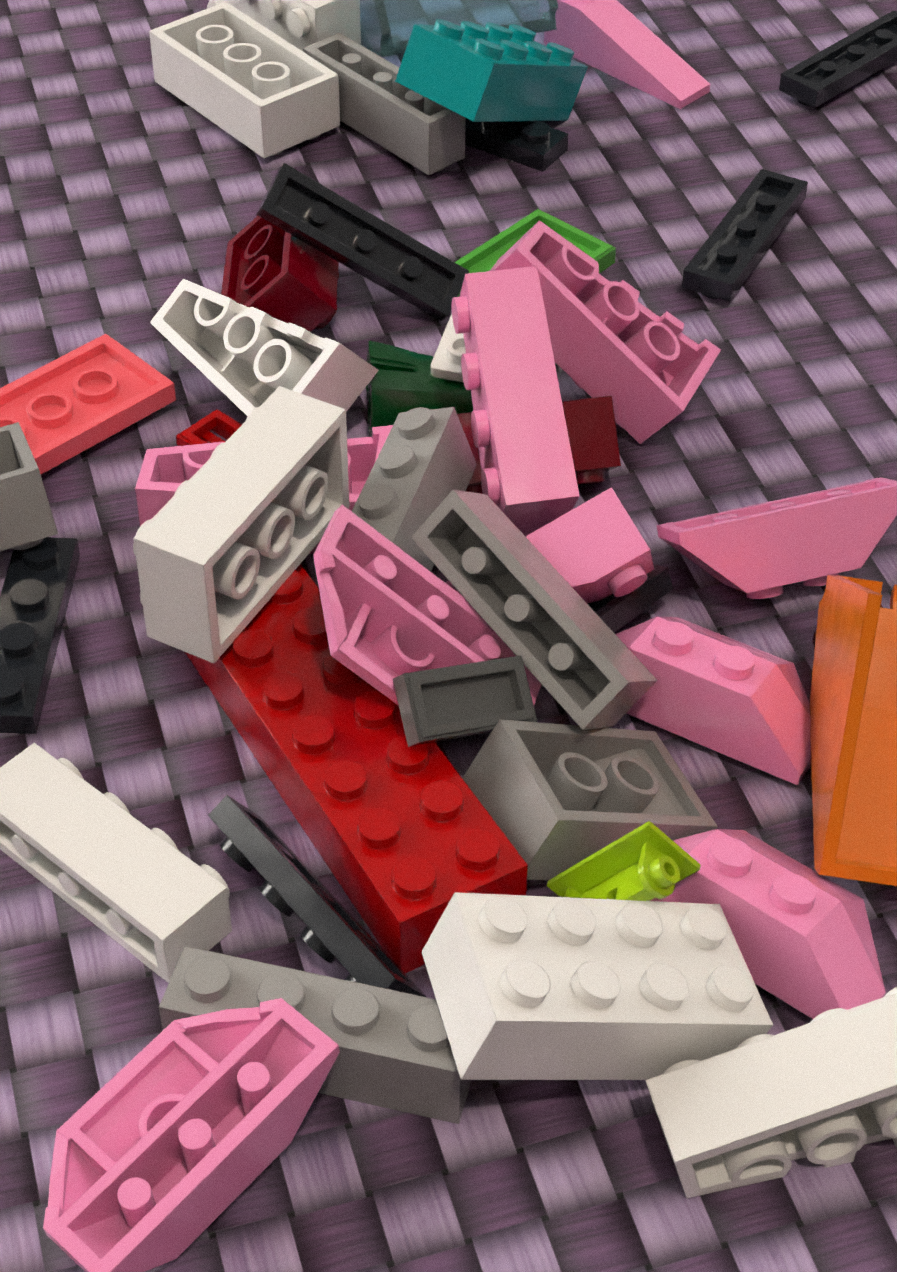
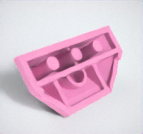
M880 477L682 521L657 525L658 537L724 585L745 592L747 598L765 599L779 596L784 593L783 585L803 581L805 586L826 585L827 575L838 576L841 572L862 568L897 516V481Z
M343 504L334 512L313 554L330 655L398 705L393 678L404 673L516 656L461 594ZM524 665L534 705L542 684Z
M657 616L615 634L658 680L626 714L798 786L811 767V717L809 700L794 663L679 617Z
M715 829L673 840L701 864L700 870L677 882L671 895L664 899L654 898L650 901L720 904L756 985L812 1019L831 1009L843 1008L848 1010L885 996L886 991L864 899L826 877L819 875L814 870L744 830Z
M282 998L260 1002V1007L226 1009L174 1020L56 1130L50 1173L48 1207L45 1210L43 1224L46 1235L85 1272H146L177 1259L291 1144L340 1053L339 1045Z

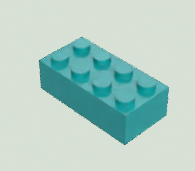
M436 19L434 25L414 24L395 82L473 122L562 121L569 119L588 66L573 60L575 52L571 49L552 42H548L547 46L534 41L536 37L535 32L516 24H510L507 29L498 24L486 22L484 28L469 21H462L461 25L458 26L446 20Z

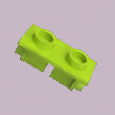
M648 821L548 880L546 886L559 897L650 901L654 898L664 899L671 895L675 884L699 871L701 864L651 821Z

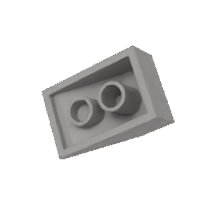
M499 719L462 778L527 863V880H550L648 821H651L671 840L715 830L718 827L655 731L616 728L582 730L578 725Z

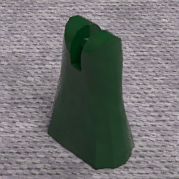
M371 340L368 342L367 362L379 370L366 386L369 437L372 436V427L394 425L399 413L407 412L414 408L424 407L430 410L454 407L457 414L472 412L471 390L465 389L464 382L433 377L431 375V362L434 356L416 353Z

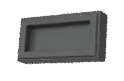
M522 655L404 673L393 678L408 747L490 733L499 719L537 722Z

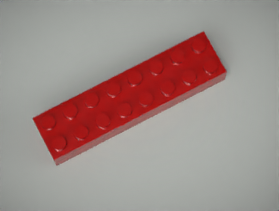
M301 564L215 663L185 652L383 950L404 973L425 965L422 950L454 892L526 896L527 863L438 745L432 742L408 747L399 706L330 655L319 588Z

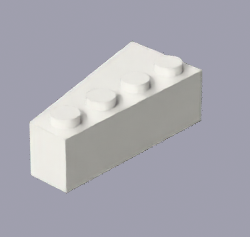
M897 987L890 990L883 998L848 1010L836 1008L825 1011L808 1024L777 1035L760 1034L743 1041L736 1049L702 1061L685 1060L670 1066L662 1075L645 1080L686 1198L782 1178L791 1169L792 1160L807 1157L810 1162L823 1164L825 1168L853 1162L856 1152L865 1144L893 1139L897 1148Z

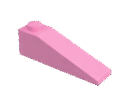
M546 0L545 44L552 42L567 47L575 52L574 58L678 109H682L710 92V83L617 0Z
M612 487L525 536L586 603L600 601L612 593L615 597L627 595L643 585L648 578L647 573L654 570L650 548ZM450 581L445 582L447 585H449L451 588H453L455 591H457L459 594H461V593L452 585V583H451Z

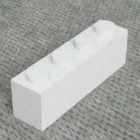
M33 743L0 767V850L166 982L169 983L184 946L209 951L232 932L228 899L230 891L222 876L209 865L203 864L199 866L182 854L174 841L161 829L152 828L150 830L134 818L125 804L116 795L110 792L102 794L86 782L79 770L69 760L65 758L57 760L36 743Z

